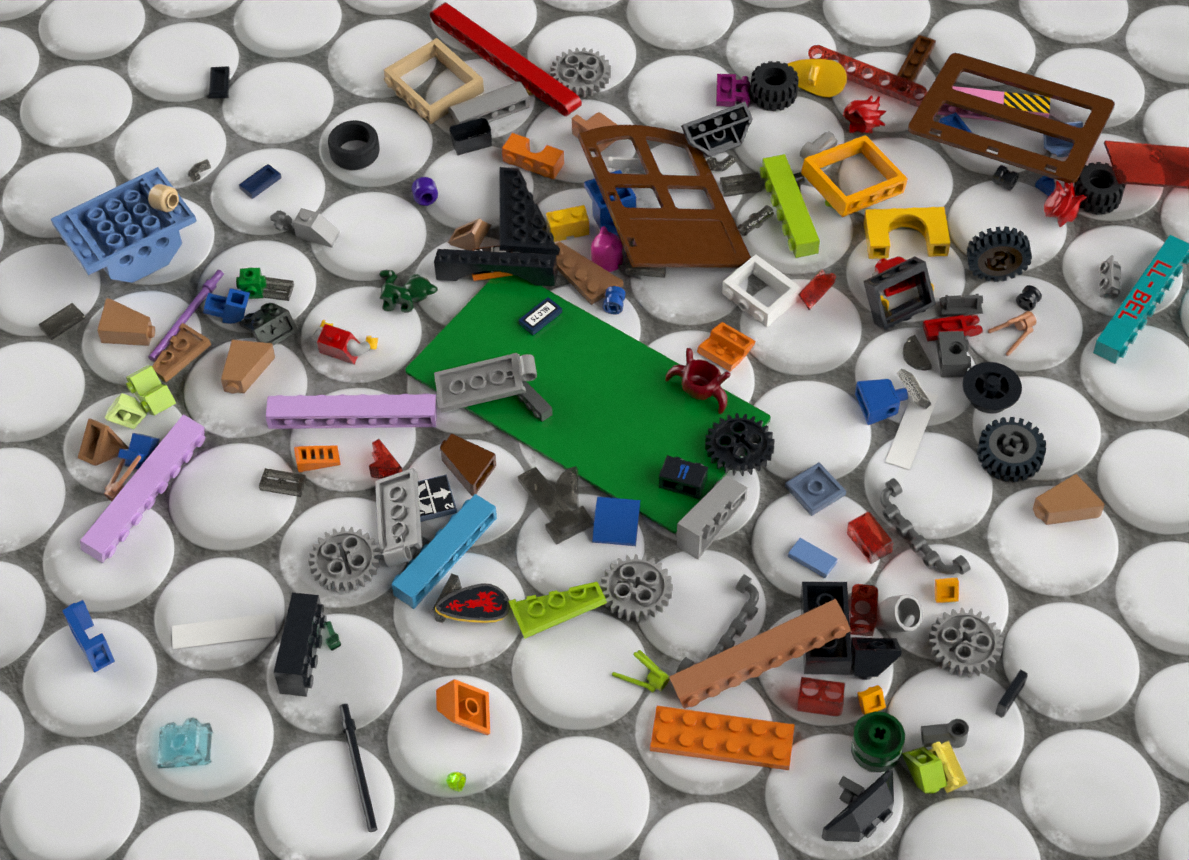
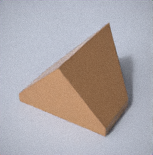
M479 218L455 229L448 243L451 246L473 251V249L480 247L491 224Z
M90 418L86 425L78 458L96 466L118 457L120 449H129L109 426Z

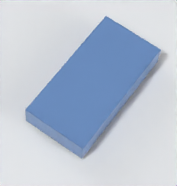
M799 538L788 553L789 558L824 578L828 576L838 560L836 557L802 538Z

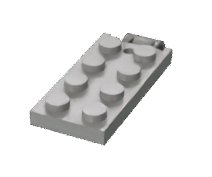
M514 353L435 372L439 409L442 413L526 393L522 381H532L537 377L534 356L528 354L520 356Z
M414 468L375 481L380 558L386 562L388 567L411 561V548L422 549L418 475Z

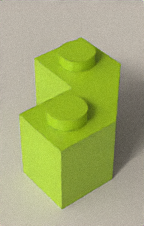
M147 365L126 377L128 390L131 394L135 393L146 413L155 416L176 404L167 385L160 382L152 366Z

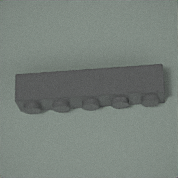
M522 381L526 393L517 394L518 400L523 402L526 408L531 410L534 416L542 422L552 416V407L526 381Z

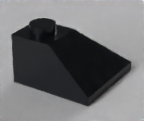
M851 637L852 670L854 676L859 679L869 680L872 677H878L902 655L897 638Z

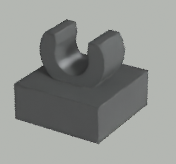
M842 776L839 782V786L844 789L839 799L848 805L851 803L854 795L858 797L865 791L864 787L845 776Z

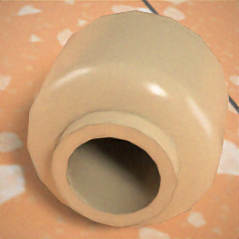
M157 184L150 190L148 201L153 209L171 212L178 205L179 197L175 188Z

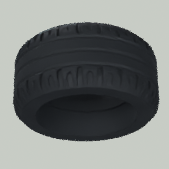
M358 120L343 122L337 125L328 137L330 157L336 165L343 169L358 170L366 168L374 163L379 155L378 134L368 123ZM354 140L367 143L362 148L356 150L341 148L343 144Z

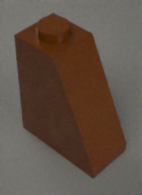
M452 433L447 440L441 443L442 462L470 495L474 496L496 467L495 453Z

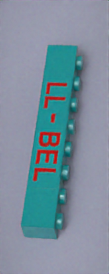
M1169 235L1096 340L1094 354L1116 364L1120 357L1124 358L1129 347L1127 346L1129 343L1133 344L1138 336V330L1142 331L1147 323L1146 318L1148 316L1152 317L1156 310L1155 305L1157 303L1161 304L1165 297L1164 292L1166 290L1169 291L1174 283V277L1178 278L1183 270V264H1188L1189 243Z

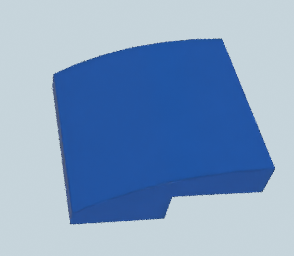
M597 497L592 543L636 546L640 500Z

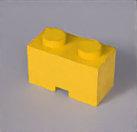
M585 205L546 213L547 228L550 233L552 232L554 242L567 240L569 236L577 238L590 235L589 217Z

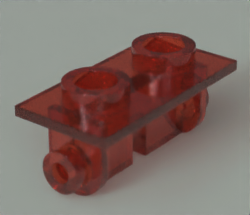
M821 269L801 290L798 295L808 310L836 282L835 274H825L823 269Z

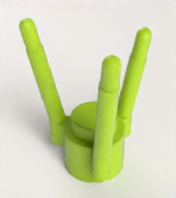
M641 650L634 652L633 655L650 670L646 678L649 684L623 674L612 673V676L647 688L652 693L656 689L661 692L670 680V676L662 671Z

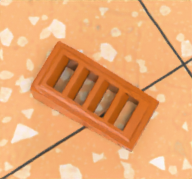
M337 445L294 447L298 472L341 465ZM329 453L333 454V459H329Z

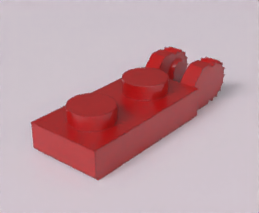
M960 315L924 320L922 324L927 342L936 341L939 332L964 331V336L968 335L970 337L977 336L983 332L982 326L976 325L980 321L976 315Z

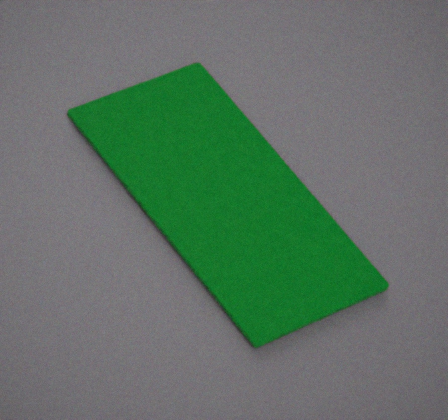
M516 275L490 279L405 369L407 375L437 392L435 372L514 353L520 356L527 354L534 356L537 377L532 381L526 382L552 407V416L542 422L534 416L531 410L526 408L523 402L518 400L516 395L463 408L611 497L640 500L639 513L673 534L677 533V524L713 489L716 482L721 481L727 474L724 473V467L717 469V462L711 464V457H707V450H705L706 435H708L709 428L713 429V423L719 424V418L726 421L727 415H730L733 419L736 413H738L740 418H743L744 414H747V419L755 416L756 423L760 420L763 421L762 427L766 426L771 420L769 414L725 389L727 406L724 412L719 414V405L713 396L706 400H697L691 398L683 391L682 377L674 376L666 382L665 378L669 369L674 365H679V363L546 288L534 285ZM549 297L562 308V313L535 335H532L519 325V319ZM667 455L679 457L692 463H700L708 467V479L700 499L659 488V474Z

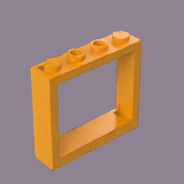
M866 135L804 158L801 170L803 176L842 217L904 193L908 180ZM862 153L887 180L846 196L820 168Z

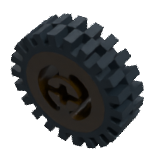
M1000 226L996 227V231L993 232L991 228H988L987 234L983 231L979 232V237L975 235L972 238L973 241H969L966 249L970 271H972L974 276L978 275L979 279L985 276V281H990L993 278L994 282H998V278L1001 277L1002 281H1007L1006 276H1010L1013 279L1015 278V273L1021 275L1023 273L1022 270L1026 271L1032 259L1030 242L1027 235H1024V232L1021 230L1017 232L1016 228H1012L1010 231L1007 226L1004 227V230H1001Z

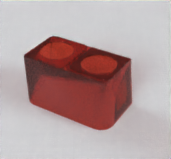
M866 512L848 522L847 535L870 564L892 553L893 542L890 543L892 539L870 512Z
M855 584L852 587L850 635L873 636L878 610V588L876 586ZM858 601H866L870 604L871 609L867 614H860L855 610V604ZM865 620L869 625L855 624V622Z
M801 677L796 699L797 711L840 716L843 713L845 683ZM802 688L815 689L818 692L815 695L809 696L803 692ZM825 691L840 693L841 696L837 699H831L826 695Z

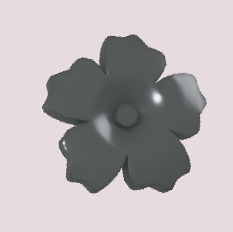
M277 210L276 213L270 216V220L275 222L274 226L279 231L282 228L287 231L292 229V218L286 215L285 212Z

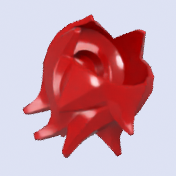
M872 95L867 100H854L844 108L842 116L850 121V133L857 131L873 133V128L886 125L880 120L881 116L886 113L884 110H878L880 96L874 102H872Z
M1056 181L1054 192L1048 196L1044 203L1045 216L1057 217L1059 227H1062L1067 221L1072 222L1076 219L1081 201L1087 198L1084 195H1075L1073 183L1068 184L1064 182V188H1062L1061 183Z

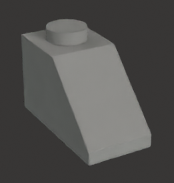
M301 208L293 221L296 238L333 247L340 234V231L325 217L311 210Z

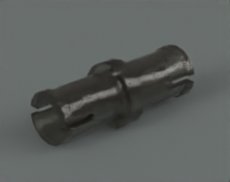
M766 205L757 213H752L749 219L738 225V229H741L739 230L740 234L746 236L755 228H760L763 222L774 215V212H771L773 209Z

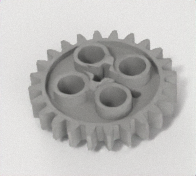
M585 47L582 51L576 48L574 52L568 49V54L562 52V57L556 56V61H552L553 66L550 67L551 76L578 96L582 94L586 97V93L593 96V91L599 93L600 88L605 89V84H609V78H611V65H609V60H605V55L599 56V51L593 53V49L586 51Z
M342 527L341 532H337L334 528L332 535L325 532L326 538L318 537L319 544H313V551H309L310 559H308L314 580H319L320 586L326 584L327 590L332 589L334 586L337 593L340 591V588H344L345 593H347L349 587L356 591V585L358 584L365 587L364 580L371 582V575H377L376 568L380 567V552L378 545L375 544V539H370L369 533H365L362 536L361 529L355 533L353 527H350L349 531H345V528ZM338 545H342L351 574H348Z
M635 554L634 559L631 560L626 555V561L623 562L618 558V565L611 563L610 570L605 569V576L601 578L602 584L600 588L607 601L605 606H611V613L618 611V618L625 614L627 621L630 620L631 616L635 617L636 622L639 621V616H643L644 620L647 621L648 614L655 618L656 610L662 613L663 606L669 605V599L672 598L671 591H673L672 577L668 576V569L662 570V563L655 565V558L647 561V557L644 555L641 560ZM625 593V594H627V595H626V596H620L619 594ZM642 598H647V599H649V600L643 601V600H640V599H642Z
M961 608L960 613L952 609L951 616L944 612L943 617H937L936 624H932L928 647H931L930 654L936 655L935 662H943L942 669L949 666L950 674L958 670L959 677H961L963 672H966L968 677H971L972 672L980 676L981 669L988 673L989 666L994 668L996 661L1000 660V653L1003 650V638L999 637L1001 630H994L996 622L989 624V616L984 619L981 618V611L974 615L972 608L968 613H965L963 608ZM960 654L966 655L967 658L961 657Z

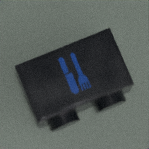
M667 455L659 474V488L700 499L708 479V467L700 463H692L679 457Z

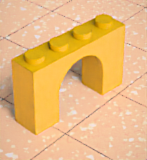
M944 207L865 210L863 223L868 259L889 258V233L900 227L913 228L924 236L928 257L948 256L950 238Z

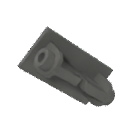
M945 295V297L939 298L942 315L983 314L981 305L983 304V295H965L964 297H961V295Z

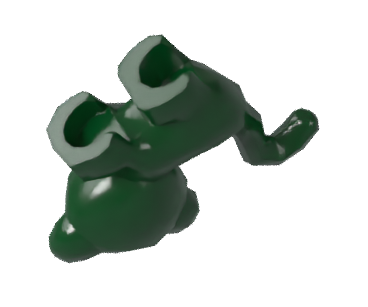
M386 269L379 272L380 277H388L381 286L380 299L384 301L382 306L384 311H393L396 304H400L401 311L409 313L414 308L413 302L419 303L426 299L428 295L438 291L435 285L419 274L410 275L409 280L403 286H397L393 284L397 279V275L393 270Z

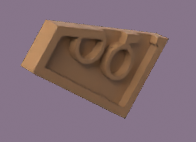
M184 323L180 325V331L177 336L173 335L171 338V344L167 350L162 351L152 365L158 378L164 382H168L211 346L208 338Z

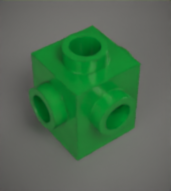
M241 268L239 277H236V287L241 291L250 293L249 299L263 298L264 288H266V276H262L260 268Z

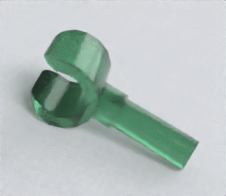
M327 621L326 626L330 637L325 639L330 650L333 651L341 646V642L339 641L338 634L334 632L331 621Z

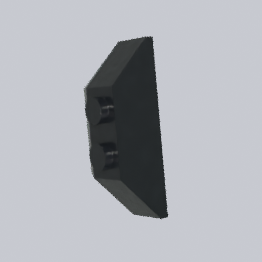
M746 102L683 124L681 128L688 144L707 157H712L741 146L753 118Z
M890 768L885 771L862 794L824 826L822 839L825 841L860 842L864 837L869 838L876 831V826L881 821L883 823L887 822L893 815V771Z

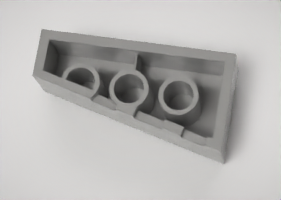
M725 476L721 481H717L713 489L677 524V547L699 560L747 500L748 488L728 476Z

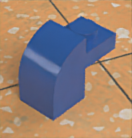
M232 288L229 289L227 297L208 293L203 313L223 318L222 323L233 324L240 322L244 318L250 293Z
M132 433L129 449H120L118 457L125 459L124 466L129 467L136 457L140 455L141 459L134 468L139 469L159 445L160 439L144 434Z

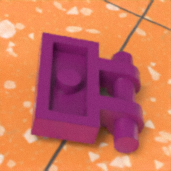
M717 74L716 106L732 107L735 106V101H739L740 103L746 102L748 107L751 86L749 77L742 76L741 80H736V74Z

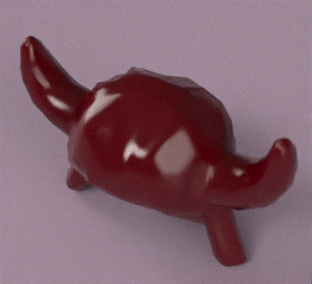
M687 348L686 365H674L669 369L665 378L666 382L674 376L682 377L683 391L691 398L697 400H706L713 396L719 405L718 413L722 414L727 406V394L721 387V384L731 376V373L726 371L721 375L720 370L710 362L693 359L692 349Z

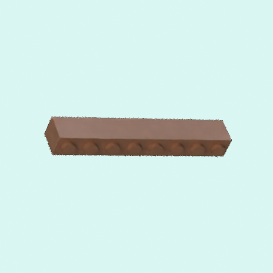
M834 599L682 670L669 678L683 708L694 707L699 702L709 697H715L728 688L737 687L743 681L758 677L763 672L771 668H777L790 659L801 657L805 652L814 648H820L835 638H841L851 630L837 600Z

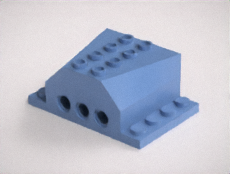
M159 167L51 218L53 226L88 275L103 268L110 279L133 283L169 265L182 245L179 230L197 222V220L179 194L178 205L171 212L159 211L150 206L148 195L152 187L157 184L173 187Z

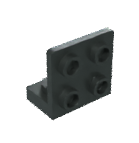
M275 303L262 305L260 310L247 314L239 322L241 327L253 332L257 342L272 343L273 346L298 331L289 310Z

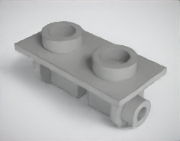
M1111 255L1106 261L1101 263L1099 268L1101 298L1106 293L1113 298L1118 297L1121 293L1119 281L1121 279V266L1118 262L1114 261V256Z

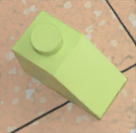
M121 393L108 408L105 418L108 421L135 429L147 413L136 398Z

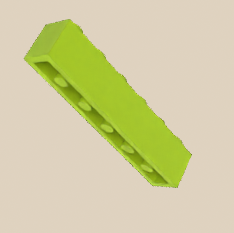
M782 154L763 158L760 175L761 178L765 179L767 193L770 192L772 206L777 209L776 215L778 221L782 222L783 234L788 237L789 250L793 251L795 258L819 254L820 240L786 155Z

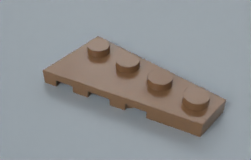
M560 241L556 243L560 248L559 255H556L558 271L591 305L605 297L608 287L623 286V280Z

